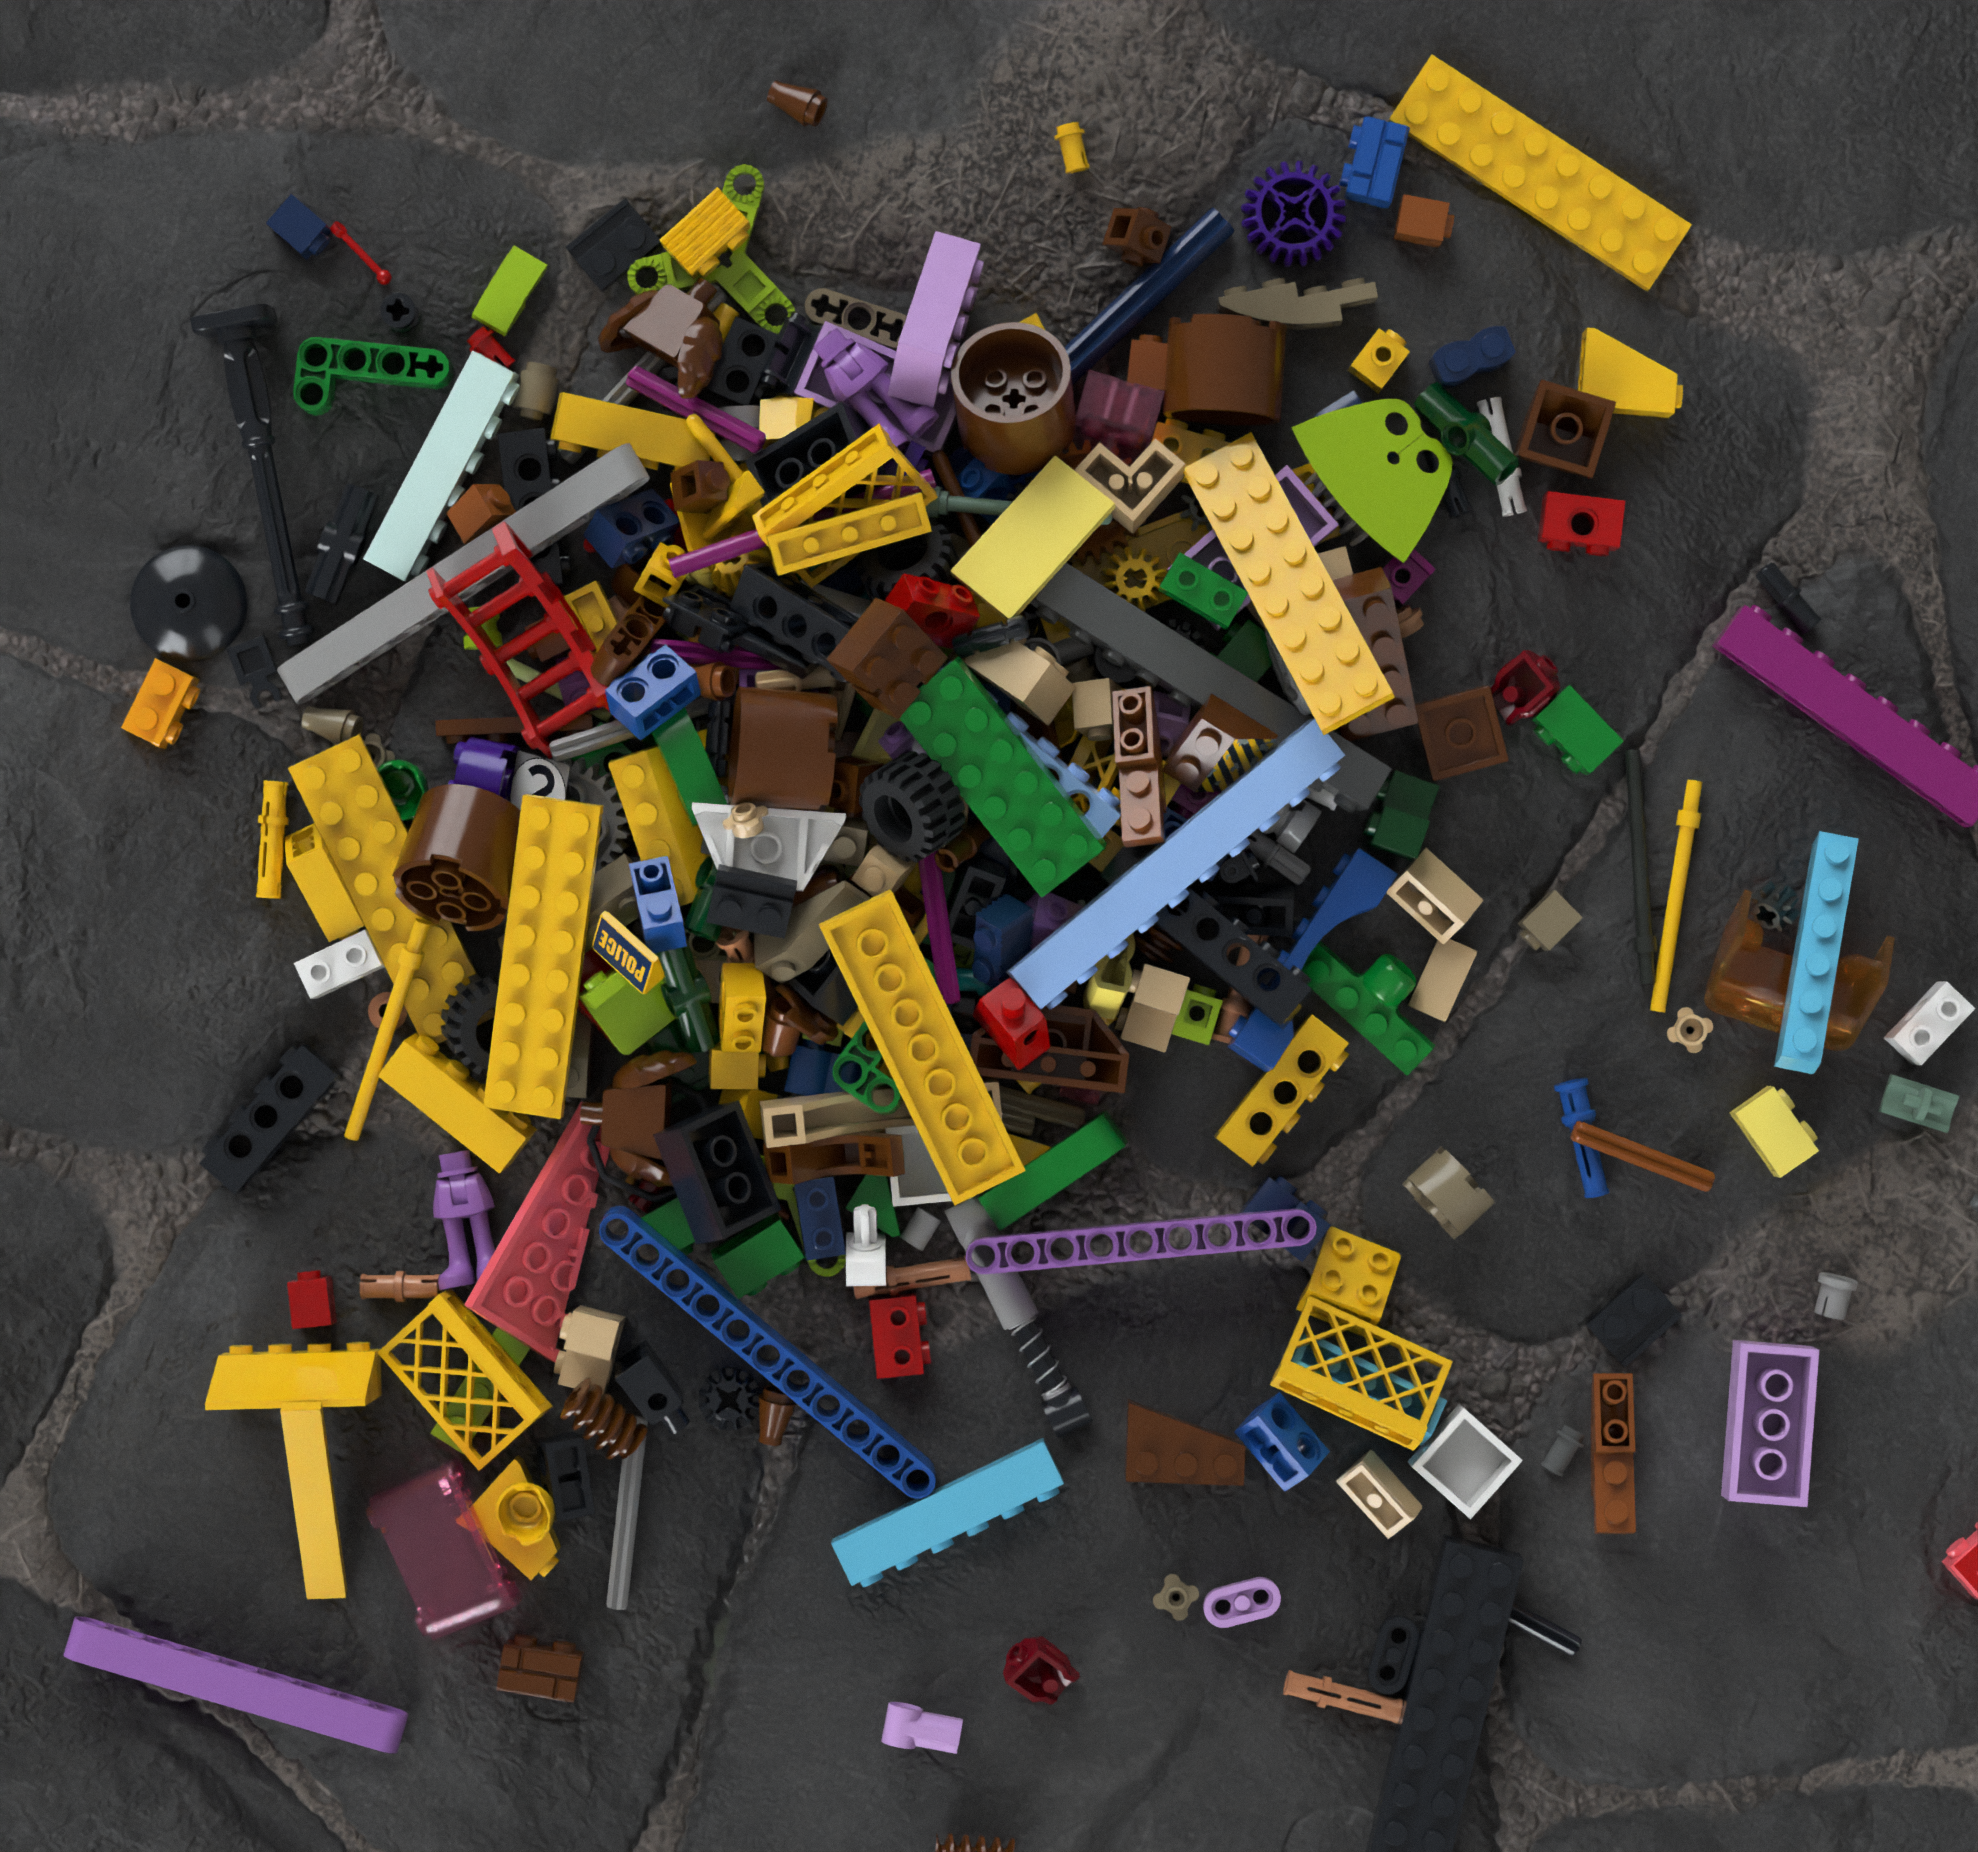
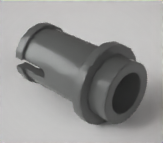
M1564 1424L1562 1430L1557 1429L1558 1437L1541 1463L1543 1467L1561 1477L1565 1474L1564 1472L1578 1447L1583 1448L1585 1445L1582 1443L1585 1435Z

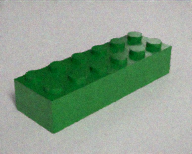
M960 656L936 673L927 685L922 684L918 688L921 692L899 719L930 758L941 764V770L950 774L952 782L961 793L960 796L1041 898L1105 849L1107 843Z

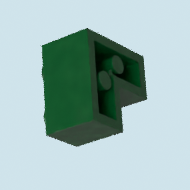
M1396 770L1393 771L1390 778H1386L1376 795L1377 799L1382 800L1378 812L1373 811V813H1370L1362 834L1368 836L1366 846L1408 861L1417 859L1430 824L1428 817L1439 786Z

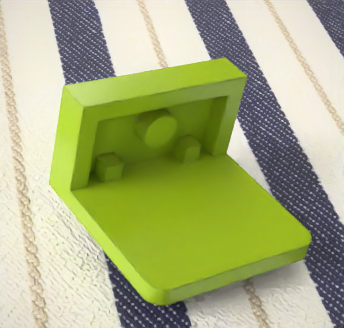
M612 967L605 974L603 971H599L583 984L585 989L579 993V1000L616 1049L624 1055L631 1054L676 1018L669 1011L661 992V984H664L663 979L647 994H641Z

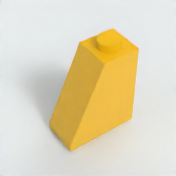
M1587 327L1584 330L1580 352L1579 391L1615 401L1616 405L1613 414L1669 418L1675 413V408H1681L1683 385H1677V373L1596 328Z
M315 823L285 836L286 864L328 942L338 938L339 940H344L358 933L360 928L364 926V923Z
M518 1455L466 1511L462 1518L528 1579L532 1580L538 1573L545 1577L560 1561L555 1554L561 1548L553 1526L542 1541L528 1546H522L520 1541L503 1535L502 1529L495 1517L496 1501L503 1491L514 1483L528 1482L534 1484L525 1461Z

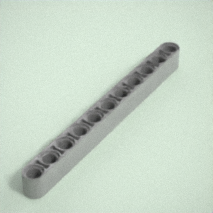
M626 443L608 452L503 521L515 531L533 553V556H535L592 519L597 509L618 502L649 481L650 476L630 443ZM492 528L432 567L447 582L493 553L494 547L498 544ZM502 565L457 595L462 601H465L514 568L511 565L508 567ZM426 571L278 667L277 672L296 704L305 703L320 695L448 612L445 607L442 609L438 608L431 599L428 589L432 586Z

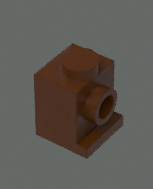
M696 460L670 473L674 511L708 514L711 512V508L728 501L727 488L730 485V477L724 469L723 462ZM687 482L695 483V494L689 496Z

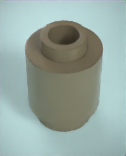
M527 362L526 369L521 370L518 383L520 384V389L515 397L513 406L520 410L519 417L542 422L543 416L552 415L559 379L556 378L557 368L541 363Z

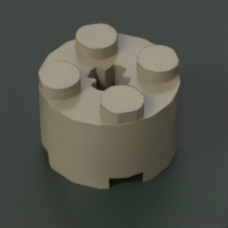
M1442 1146L1402 1183L1414 1197L1415 1201L1429 1215H1432L1454 1240L1463 1234L1495 1203L1484 1188L1480 1189L1477 1182L1470 1176L1471 1174Z

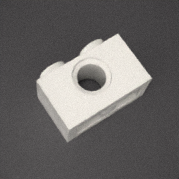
M367 930L356 933L294 963L310 999H318L385 967Z
M1938 981L1887 1033L1884 1039L1911 1065H1922L1975 1008L1947 981Z

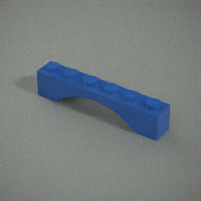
M1360 848L1352 852L1350 856L1344 853L1332 870V873L1337 875L1329 888L1323 885L1311 903V905L1316 907L1309 920L1303 917L1293 930L1292 938L1295 939V942L1288 953L1283 949L1280 951L1281 956L1277 961L1288 970L1293 965L1302 970L1309 954L1323 936L1336 925L1350 917L1371 911L1377 907L1398 874ZM1274 973L1267 985L1261 982L1259 987L1265 991L1275 990L1279 986L1281 978L1277 973ZM1253 1006L1246 1018L1240 1014L1228 1032V1035L1233 1038L1227 1047L1264 1072H1269L1273 1070L1294 1037L1292 1020L1282 1030Z

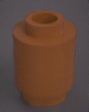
M785 997L775 998L772 1004L766 1008L764 1015L761 1048L773 1057H784L793 1054L796 1051L801 1031L783 1020L784 1015L792 1009V1006Z

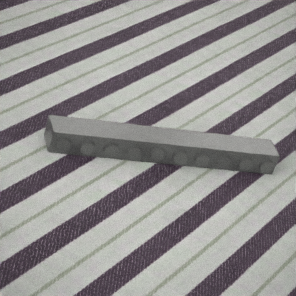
M1068 563L1064 564L1029 603L1037 608L1035 614L1041 619L1053 625L1058 621L1070 629L1068 634L1076 641L1086 646L1091 642L1104 650L1102 656L1111 663L1120 667L1125 663L1136 670L1135 677L1141 682L1153 688L1158 684L1169 691V699L1187 709L1191 705L1199 710L1212 693L1278 734V737L1267 751V754L1307 720L1313 719L1308 715L1304 716L1288 702ZM1331 731L1328 734L1345 754L1337 762L1341 768L1324 782L1318 778L1308 787L1318 792H1321L1322 788L1335 796L1333 801L1338 806L1349 812H1354L1355 809L1358 811L1368 809L1392 768Z

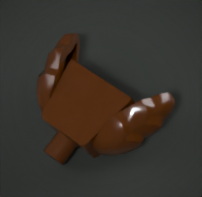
M699 277L687 294L669 284L664 285L660 290H649L631 297L627 305L614 312L608 318L607 324L598 336L601 351L611 353L639 346L677 368L678 392L681 398H695L710 382L715 364L722 356L723 339L719 328L720 321L707 307L718 292L717 289L708 281Z
M663 1050L650 1056L643 1054L636 1056L618 1069L613 1077L612 1084L603 1091V1103L582 1102L580 1111L581 1124L602 1126L601 1144L610 1147V1155L613 1161L623 1172L634 1179H644L657 1187H673L653 1134L671 1126L673 1079L662 1078L696 1064L697 1061L692 1053H673L669 1050Z

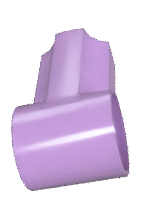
M889 1702L881 1742L904 1749H915L918 1746L957 1754L963 1719L925 1712L921 1707L908 1703Z

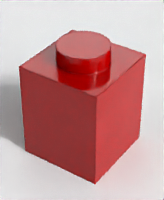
M320 1270L297 1272V1280L287 1282L292 1329L326 1326L336 1323L332 1276L321 1277Z

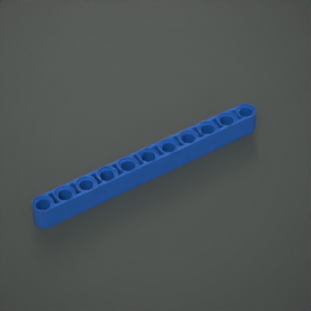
M615 1206L606 1211L600 1223L599 1234L601 1240L610 1249L903 1493L914 1499L925 1498L932 1493L935 1488L936 1470L934 1464L926 1455L631 1209L625 1206ZM612 1219H622L627 1223L629 1231L623 1235H615L609 1230L608 1222ZM644 1244H651L657 1248L659 1256L654 1260H645L639 1255L638 1248ZM675 1269H681L688 1274L689 1281L684 1285H675L669 1280L668 1273ZM702 1295H713L718 1299L720 1305L714 1310H705L699 1305L698 1299ZM733 1320H743L748 1324L749 1331L744 1335H735L729 1330L728 1324ZM763 1345H773L778 1349L779 1356L773 1360H765L759 1355L758 1350ZM794 1370H803L810 1379L803 1385H795L789 1380L788 1375ZM824 1395H833L838 1399L839 1405L835 1409L826 1410L818 1404V1400ZM854 1420H863L868 1424L869 1429L864 1434L857 1435L848 1429V1425ZM884 1445H893L898 1449L899 1454L893 1459H884L877 1451ZM918 1469L926 1472L929 1478L922 1484H914L908 1479V1474Z

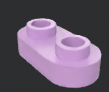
M1255 1577L1212 1589L1204 1599L1203 1610L1207 1620L1212 1625L1219 1628H1228L1271 1616L1280 1606L1281 1595L1277 1585L1272 1580L1266 1577ZM1257 1590H1265L1268 1597L1265 1602L1257 1603L1253 1600V1595ZM1224 1599L1230 1603V1608L1227 1612L1220 1613L1215 1609V1605L1219 1600Z

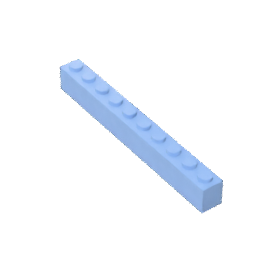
M1315 718L1307 720L1164 839L1165 843L1158 844L1008 969L1006 973L1015 980L1038 1009L1041 1010L1046 1006L1051 1010L1068 996L1064 990L1077 980L1079 984H1082L1098 971L1095 964L1105 955L1112 959L1129 945L1125 939L1135 930L1142 934L1159 920L1156 913L1168 904L1170 908H1173L1190 894L1186 888L1195 880L1199 879L1203 883L1220 869L1216 863L1226 854L1233 858L1250 844L1247 837L1259 828L1261 832H1264L1281 818L1277 812L1289 803L1294 807L1311 793L1307 787L1316 779L1320 778L1324 782L1341 768L1337 762L1345 754L1328 733L1323 735Z

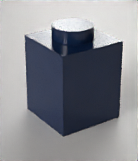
M292 194L266 222L278 236L306 260L312 254L318 256L330 242L328 236L331 230L328 225Z

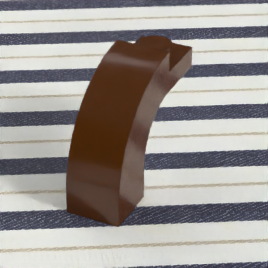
M885 1129L855 1132L820 1139L810 1143L767 1148L765 1143H763L765 1167L771 1183L795 1185L821 1177L845 1174H868L889 1177L905 1174L902 1135L886 1134Z

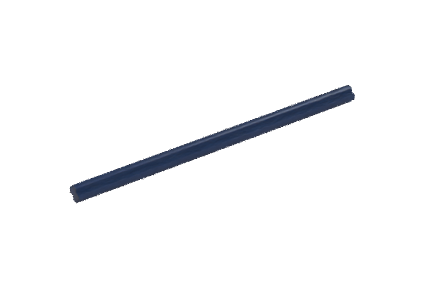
M1212 207L1163 253L1160 263H1153L1064 347L1070 360L1072 385L1234 233L1235 230L1231 224L1215 208ZM960 445L948 457L956 477L975 458L967 448L964 449L963 445ZM935 469L932 472L936 486L942 487L943 491H945L944 486L940 480V477ZM856 557L818 584L852 595L863 585L856 569V565H858Z

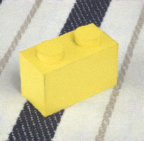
M1766 1086L1729 1113L1773 1176L1781 1178L1819 1151L1813 1143L1818 1138L1805 1120L1799 1123L1791 1112L1795 1105L1788 1094L1782 1088L1777 1091L1773 1086Z

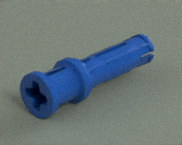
M1586 1077L1554 1085L1555 1092H1559L1563 1107L1562 1124H1565V1127H1569L1570 1133L1577 1121L1585 1122L1592 1126V1122L1595 1121L1596 1111L1590 1107L1586 1090L1589 1082ZM1573 1141L1585 1198H1594L1610 1193L1607 1188L1600 1152Z

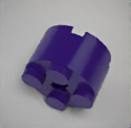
M474 737L469 738L467 742L459 741L454 751V764L457 765L455 779L450 780L448 784L478 787L495 793L509 801L515 769V755L517 756V752L521 751L519 746Z

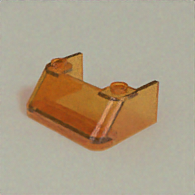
M1744 890L1725 926L1706 985L1704 1003L1715 1013L1780 1033L1793 956L1761 946L1764 936L1762 927L1755 921L1747 919L1752 891ZM1886 937L1874 960L1858 954L1847 955L1838 960L1824 1048L1834 1051L1846 1050L1856 1041L1888 985L1894 937Z

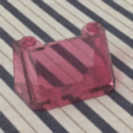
M458 1457L370 1497L371 1506L366 1508L367 1516L375 1530L381 1529L419 1612L415 1615V1620L420 1632L424 1637L430 1635L433 1640L440 1639L516 1607L522 1600L515 1581L509 1582L508 1579H502L507 1574L505 1566L501 1567L469 1497L471 1495L469 1487L461 1490V1487L464 1486L462 1476L465 1475V1471Z

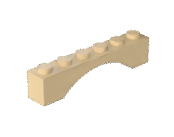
M981 1076L1002 1120L999 1081L995 1077ZM886 1086L875 1090L873 1097L875 1104L884 1107L891 1104L895 1094L893 1088ZM846 1091L759 1101L763 1140L767 1148L805 1144L861 1131L915 1125L904 1101L895 1113L880 1115Z

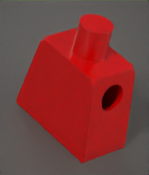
M1008 978L978 1001L973 1017L1019 1071L1050 1049L1047 1021L1044 1014L1014 979ZM1028 1035L1032 1038L1029 1041L1024 1042L1025 1038Z

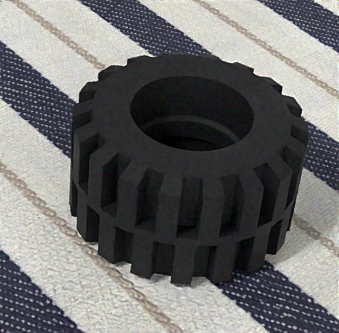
M928 518L932 532L862 551L856 556L858 563L856 569L871 603L875 598L885 601L903 573L918 577H928L934 581L953 586H962L950 572L960 559L946 528L942 524L938 525L935 519Z
M916 751L903 753L869 774L864 779V783L861 784L859 790L861 793L859 805L863 809L861 814L863 820L868 824V830L871 835L875 836L877 843L882 848L885 847L889 854L894 857L899 856L902 861L906 862L910 860L918 862L955 839L963 830L961 825L965 823V815L962 812L965 809L964 802L960 799L959 794L961 793L952 782L950 774L941 770L942 766L936 760L931 761L928 755L923 753L918 755Z
M493 971L484 972V978L482 979L477 974L468 977L470 980L468 985L465 986L460 982L455 986L459 992L455 997L450 994L448 995L445 1002L450 1006L449 1010L442 1009L441 1018L446 1023L441 1026L442 1034L447 1038L445 1042L449 1049L473 1072L477 1074L483 1072L486 1076L491 1042L477 1041L476 1027L482 1015L496 1007L500 975L497 976Z

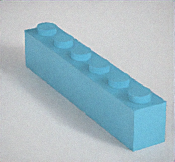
M1819 831L1812 844L1774 1067L1814 1074L1821 1064L1858 838Z
M1041 1438L933 1490L925 1498L914 1499L833 1538L831 1544L851 1586L860 1582L862 1587H866L883 1578L882 1571L892 1566H896L899 1571L918 1562L917 1554L930 1548L933 1554L940 1552L954 1544L953 1537L965 1531L969 1537L989 1527L987 1521L996 1516L1002 1515L1005 1520L1025 1510L1023 1503L1036 1497L1040 1503L1060 1493L1058 1487L1064 1484V1480L1044 1438Z

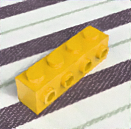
M565 392L559 394L550 437L551 440L559 441L558 449L581 453L583 446L598 450L596 457L601 458L613 449L630 443L644 468L658 470L660 463L674 466L673 472L696 460L710 461L708 452L687 427L686 419Z
M414 1033L401 1043L378 1074V1077L500 1174L513 1163L537 1129L530 1124L531 1120L526 1114L483 1107L486 1084H480L469 1075L470 1071L464 1064L454 1059L450 1060L442 1054L434 1040L425 1035L419 1036L418 1033Z

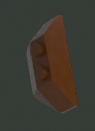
M1059 1005L1049 1010L1044 1006L1040 1011L1044 1014L1047 1021L1050 1049L1020 1071L983 1028L972 1034L970 1055L981 1076L1125 1093L1129 1053L1095 1010ZM1028 1035L1025 1038L1024 1042H1027L1032 1038Z

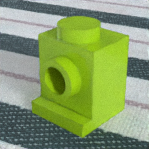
M1194 984L1192 991L1186 990L1171 1034L1209 1045L1223 1000L1215 998L1216 990ZM1194 1006H1200L1204 1010V1017L1199 1021L1192 1020L1189 1015L1190 1009Z

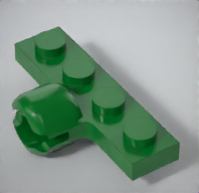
M1319 941L1309 954L1301 970L1312 980L1308 986L1408 1076L1435 1046L1398 1010L1399 1004L1410 994L1416 985L1414 974L1401 960L1390 954L1381 955L1365 973L1359 974L1354 972L1323 942Z

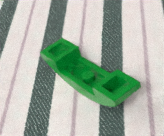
M684 707L651 733L677 787L680 801L692 827H694L698 823L692 811V802L727 805V802L704 746Z

